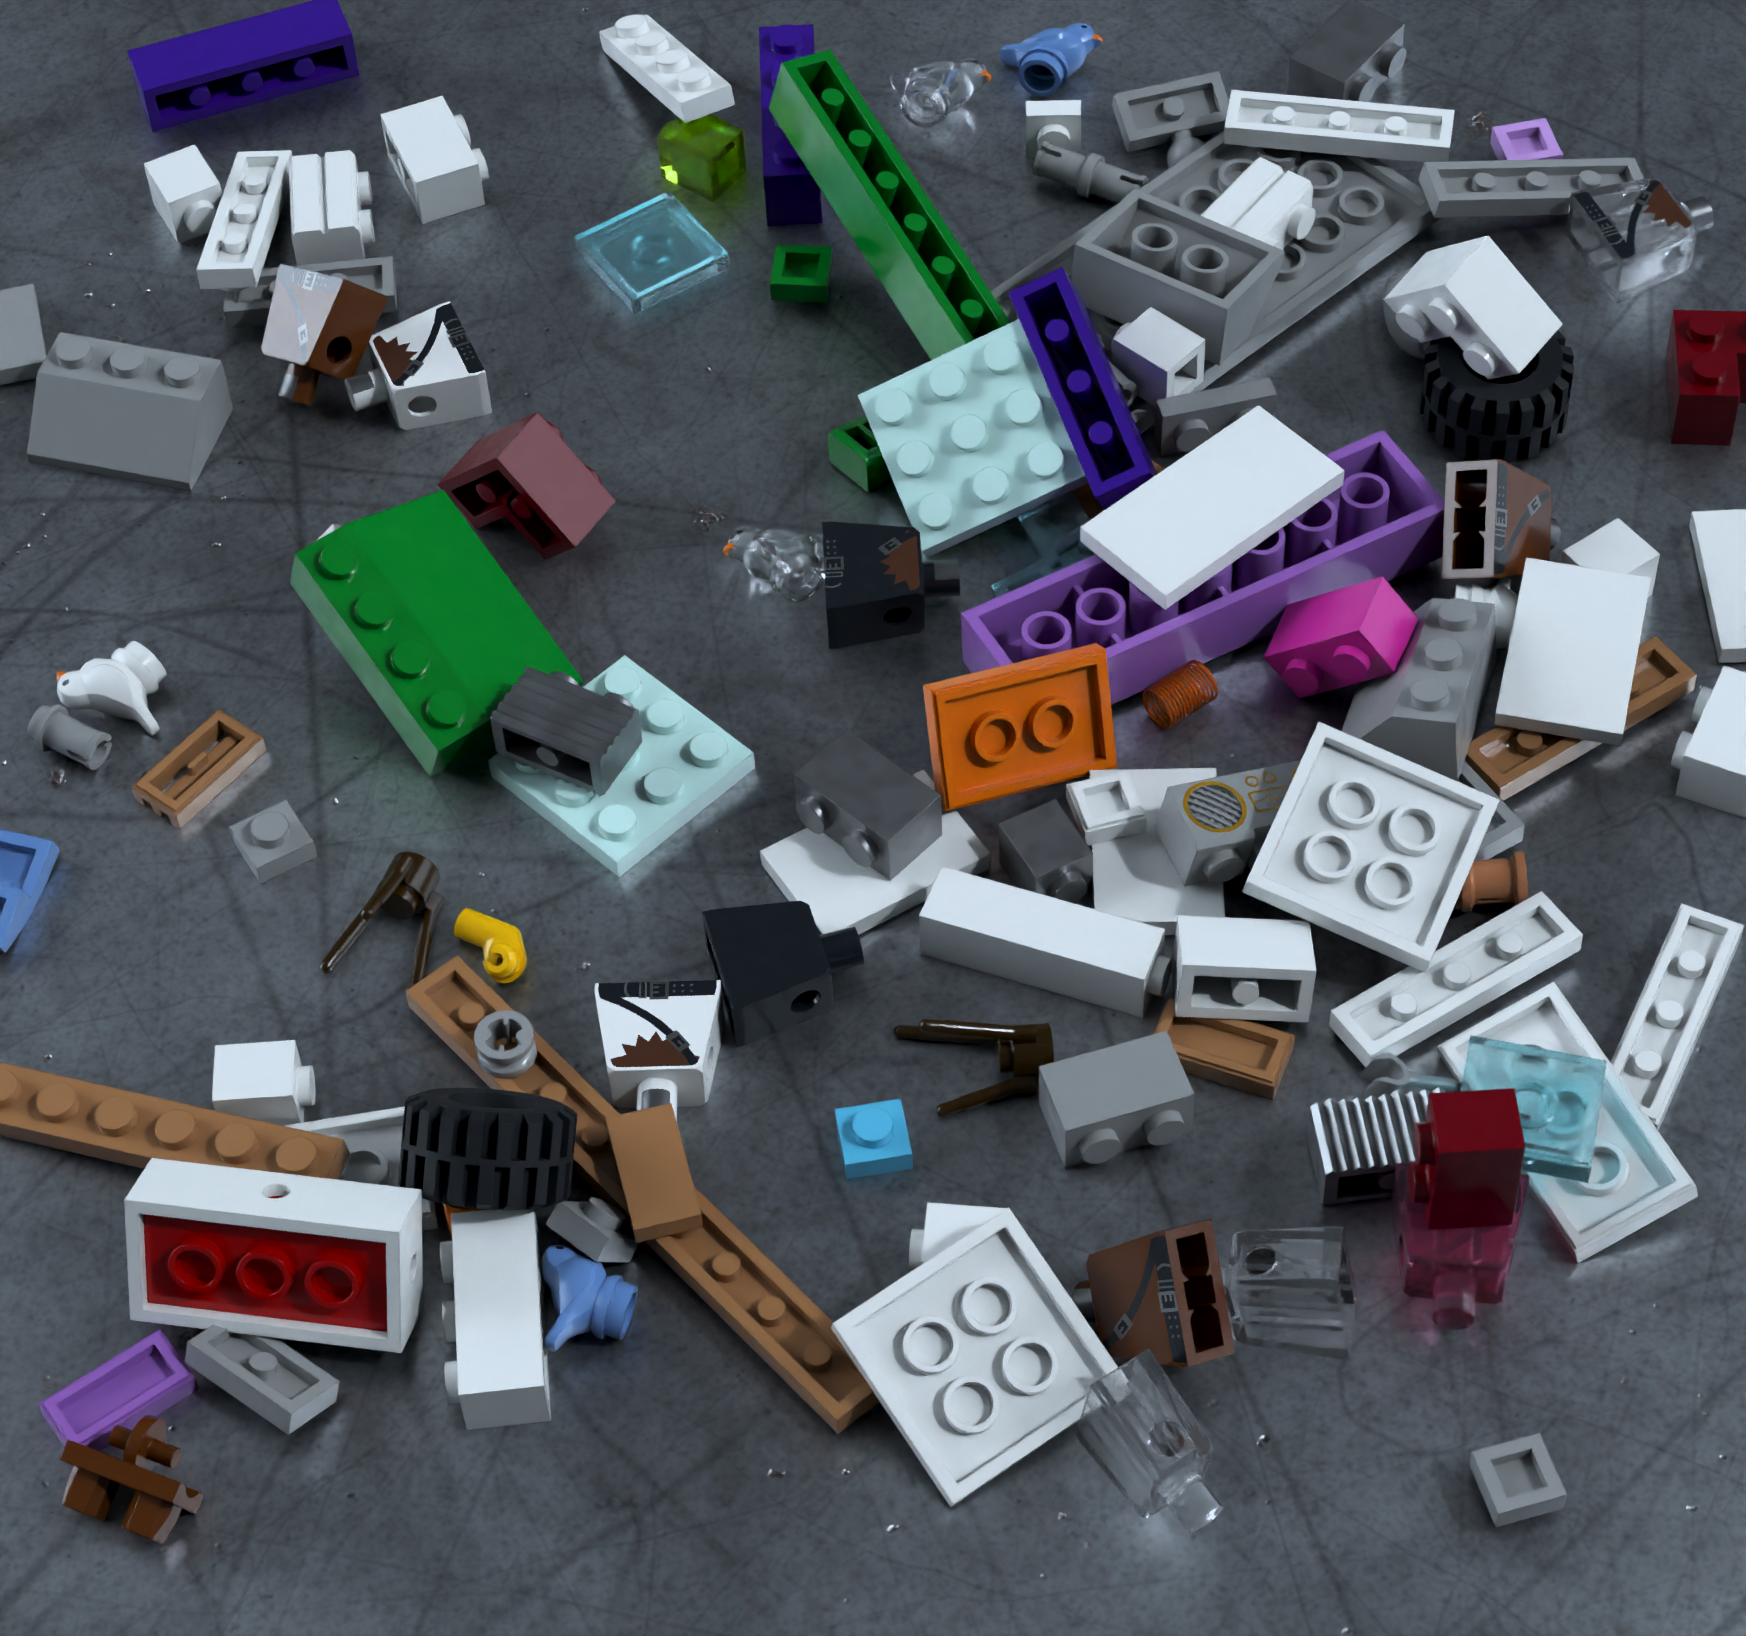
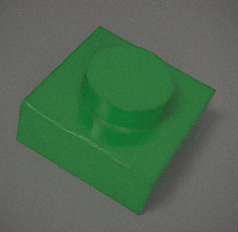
M776 244L770 278L771 300L827 303L833 269L832 247Z

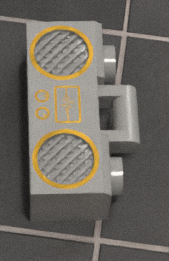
M1301 760L1167 787L1155 829L1184 887L1208 881L1211 883H1222L1243 874L1247 866H1249L1250 870L1252 869Z

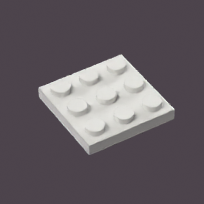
M1318 722L1242 892L1422 972H1426L1500 800Z
M1009 1207L832 1323L831 1326L832 1331L950 1507L1043 1446L1130 1385Z

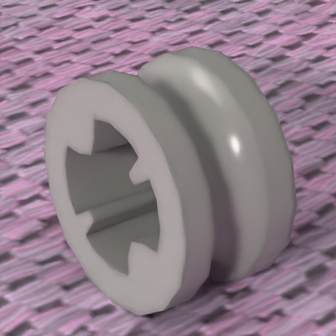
M503 1010L485 1016L477 1024L474 1032V1042L477 1049L478 1062L485 1072L494 1077L512 1078L525 1073L534 1064L537 1057V1047L533 1026L527 1017L519 1012ZM506 1038L507 1043L510 1044L512 1038H516L517 1047L505 1051L504 1045H500L498 1051L495 1050L494 1042Z

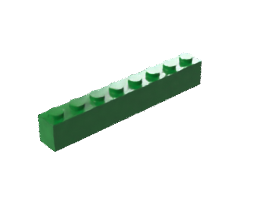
M826 50L781 62L769 105L771 114L930 359L933 360L1011 323L832 51Z

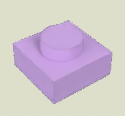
M1546 118L1492 127L1490 144L1497 160L1563 158V153Z

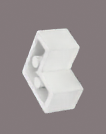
M1488 235L1427 251L1384 298V301L1395 312L1396 321L1405 333L1418 339L1420 343L1451 336L1464 351L1463 357L1466 363L1488 380L1519 374L1563 324Z

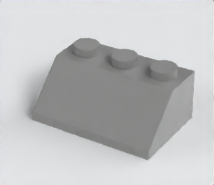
M1134 188L1075 244L1071 281L1079 291L1086 308L1123 324L1132 323L1150 307L1156 309L1204 338L1205 360L1220 366L1249 336L1282 266L1285 251Z
M59 332L37 372L27 449L29 462L192 491L233 410L222 360Z
M1432 598L1413 612L1418 617V622L1396 672L1359 682L1342 732L1458 781L1497 663L1495 604L1471 602L1460 598Z

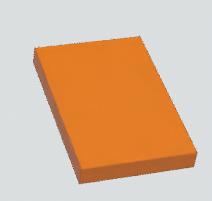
M1097 643L923 685L934 788L941 795V809L944 811L1089 775V770L1117 768L1106 648Z

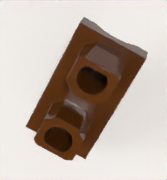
M153 1415L144 1416L133 1430L120 1425H116L112 1429L109 1436V1444L124 1450L123 1460L71 1440H67L59 1459L73 1466L61 1505L104 1522L119 1485L135 1491V1494L120 1528L163 1544L167 1539L182 1509L197 1514L205 1494L188 1488L179 1481L152 1471L157 1463L172 1469L175 1468L182 1454L181 1448L166 1443L168 1430L165 1420Z

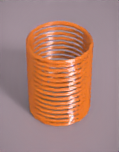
M1190 660L1187 664H1184L1145 689L1142 694V700L1151 719L1158 726L1170 729L1175 724H1178V722H1181L1182 719L1215 700L1218 696V688L1208 668L1197 660ZM1154 694L1156 695V699H1157V701H1158V703H1159L1161 709L1159 708V706H1158V704H1157V702H1156V700H1155ZM1159 713H1160L1168 722H1166V721L1159 715Z

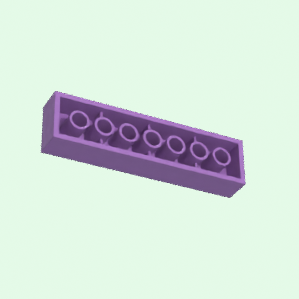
M1381 430L1325 455L1345 470L1344 483L1340 488L1166 610L1098 555H1093L962 612V661L971 673L1097 643L1106 648L1112 705L1147 689L1171 672H1174V670L1187 664L1190 660H1197L1204 664L1275 632L1288 604L1382 576L1388 582L1443 557L1445 500L1388 434Z

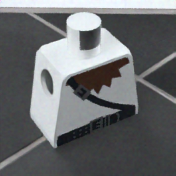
M450 301L441 303L372 335L368 346L373 370L345 378L347 393L356 412L386 402L398 428L404 430L492 413L486 372Z
M721 980L595 983L594 993L613 1105L618 1108H637L636 1111L672 1103L677 1121V1107H693L705 1104L709 1098L725 1028Z

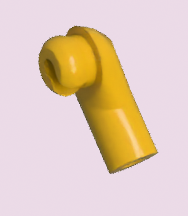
M465 908L461 911L454 926V936L483 948L485 958L483 967L487 974L500 983L513 982L520 977L526 968L527 956L519 929L514 925L471 908Z

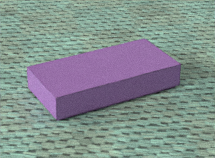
M158 1329L38 1403L43 1417L64 1447L67 1440H71L101 1451L110 1445L109 1436L116 1425L133 1430L144 1416L159 1415L199 1390L193 1373L163 1332Z

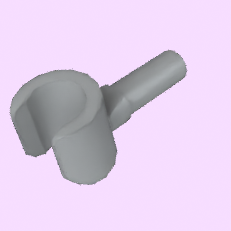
M1391 1053L1380 1054L1359 1074L1363 1079L1372 1080L1370 1085L1362 1092L1364 1100L1371 1095L1376 1098L1383 1094L1390 1095L1397 1089L1410 1086L1420 1087L1431 1092L1438 1087L1444 1089L1445 1092H1458L1459 1089L1457 1079L1417 1074V1072L1408 1071L1404 1063Z

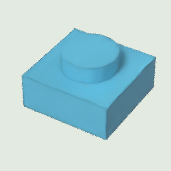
M901 1098L834 1109L846 1180L913 1169L912 1150Z

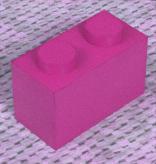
M1382 576L1288 604L1263 658L1298 698L1301 699L1395 673L1418 622V617Z

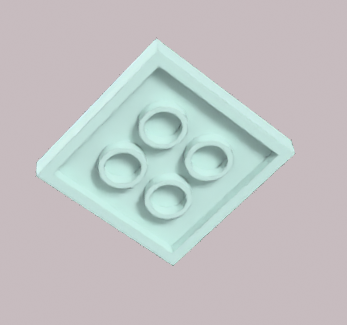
M1019 319L858 395L911 526L920 532L921 550L927 557L1088 483Z
M625 655L583 687L603 696L609 692L619 694L626 698L634 708L639 710L643 742L605 795L599 796L594 790L588 792L583 786L577 787L573 782L566 783L561 777L556 779L551 773L544 774L540 769L534 770L529 764L523 766L518 760L512 761L507 755L502 757L497 753L488 760L491 776L618 877H621L755 769L753 751Z

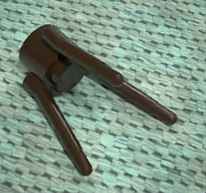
M400 852L395 855L369 901L321 962V970L323 972H330L382 908L388 915L401 920L410 919L414 914H422L409 988L425 978L436 917L445 902V898L434 891L440 880L439 870L434 863L426 857L413 852Z
M922 1019L919 1022V1026L898 1025L894 1028V1035L897 1038L994 1044L997 1072L1010 1073V1080L938 1105L936 1113L940 1117L966 1111L1013 1094L1037 1093L1036 1077H1039V1066L1054 1062L1053 1039L1049 1023L1000 1025L956 1020Z

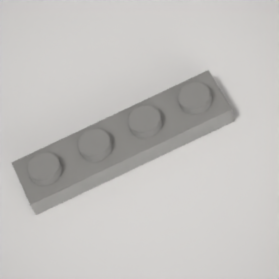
M1635 157L1424 162L1419 176V182L1434 218L1587 214L1573 196L1581 192H1588L1604 214L1632 213L1636 205L1635 199L1642 189L1645 190L1648 187ZM1647 204L1643 205L1640 213H1643L1647 209Z

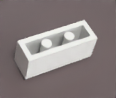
M488 1209L451 1213L452 1241L440 1242L443 1282H454V1300L442 1302L446 1343L456 1342L457 1361L445 1362L444 1365L448 1404H461L467 1430L551 1421L547 1349L544 1348L546 1321L543 1276L541 1272L542 1250L535 1209Z

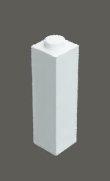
M943 866L919 914L920 949L922 955L1140 1018L1144 1017L1153 994L1163 996L1172 971L1173 959L1164 956L1165 929Z

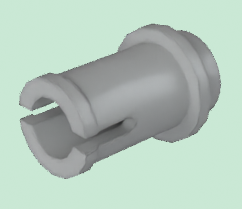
M59 704L52 707L47 705L39 707L28 725V737L34 740L36 748L43 752L53 749L84 764L90 770L99 768L106 760L112 743L109 741L112 737L109 733L99 731L70 717L68 710Z

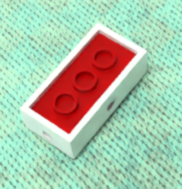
M151 1158L124 1199L130 1320L207 1329L215 1325L228 1329L227 1332L402 1353L423 1310L422 1189Z

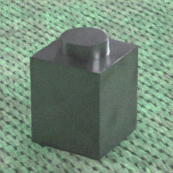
M1056 799L999 823V863L1016 887L1071 903H1076L1084 895L1092 892L1093 852Z

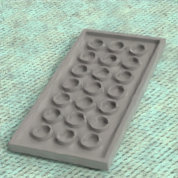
M1224 131L1138 189L1201 215L1259 157L1281 166L1284 173L1289 170L1309 179L1313 186L1312 208L1316 211L1314 223L1303 239L1293 238L1284 247V261L1249 336L1220 366L1204 360V381L1190 393L1206 388L1440 218L1433 217L1423 189L1376 158L1224 144ZM1114 207L991 290V293L1010 322L1019 319L1008 292L1060 267L1064 268L1071 279L1075 244ZM1086 308L1099 340L1111 353L1112 361L1111 343L1116 332L1124 324ZM1136 396L1129 406V410L1139 433L1142 434L1155 424L1156 407Z

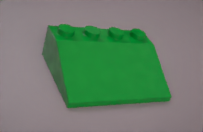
M444 490L349 522L295 553L290 584L430 778L494 740L490 720L492 712L497 710L499 702L504 701L506 693H510L512 685L517 684L519 675L524 674L526 667H532L547 674L553 671H560L571 676L579 686L583 685L584 681Z

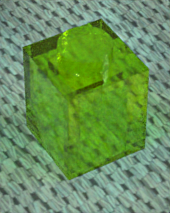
M712 114L684 123L677 117L675 120L668 122L657 135L661 177L711 202L717 200L747 171L744 130Z

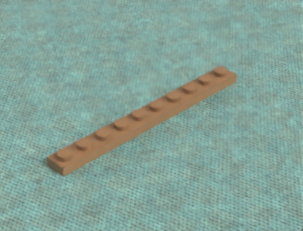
M458 955L406 990L408 1006L491 1089L547 1097L561 1102L577 1113L572 1170L603 1201L620 1210L626 1217L624 1221L631 1227L605 1118L621 1114L535 1030L534 1039L536 1041L537 1057L534 1064L525 1073L517 1077L503 1079L491 1076L485 1072L478 1062L477 1049L474 1042V1032L477 1024L485 1016L493 1012L514 1010ZM506 1038L495 1041V1050L499 1051L500 1045H504L505 1051L517 1047L516 1038H512L510 1044L507 1043ZM694 1186L702 1214L703 1228L645 1242L839 1434L876 1405L879 1400L832 1331L831 1326L834 1322Z

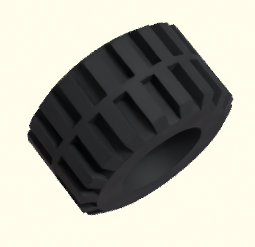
M1556 331L1519 374L1489 380L1474 371L1466 363L1463 357L1464 351L1451 336L1431 340L1425 352L1420 396V414H1423V424L1428 432H1435L1434 440L1442 447L1451 445L1454 447V454L1463 458L1467 455L1477 456V461L1501 459L1511 463L1516 462V456L1522 455L1529 459L1539 454L1540 447L1549 448L1556 442L1557 433L1563 432L1568 414L1575 366L1573 365L1574 355L1572 349L1565 346L1566 338L1560 331Z
M439 1088L412 1095L405 1099L398 1184L400 1187L422 1189V1198L426 1200L477 1209L530 1210L545 1208L563 1202L570 1197L577 1113L561 1102L547 1097L507 1090Z

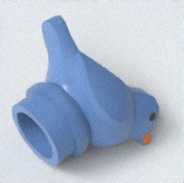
M1076 23L1065 29L1049 28L1025 39L1021 43L1004 45L999 51V57L1004 64L1019 68V82L1027 92L1035 96L1046 97L1054 94L1067 81V78L1084 64L1085 57L1096 47L1100 46L1103 40L1095 34L1089 25Z
M571 1243L548 1247L541 1261V1272L543 1280L551 1290L556 1322L545 1338L544 1348L556 1352L569 1338L589 1331L599 1339H605L606 1336L622 1340L634 1313L638 1286L623 1282V1276L610 1275L607 1277L601 1262H595L590 1257L581 1256L576 1247Z

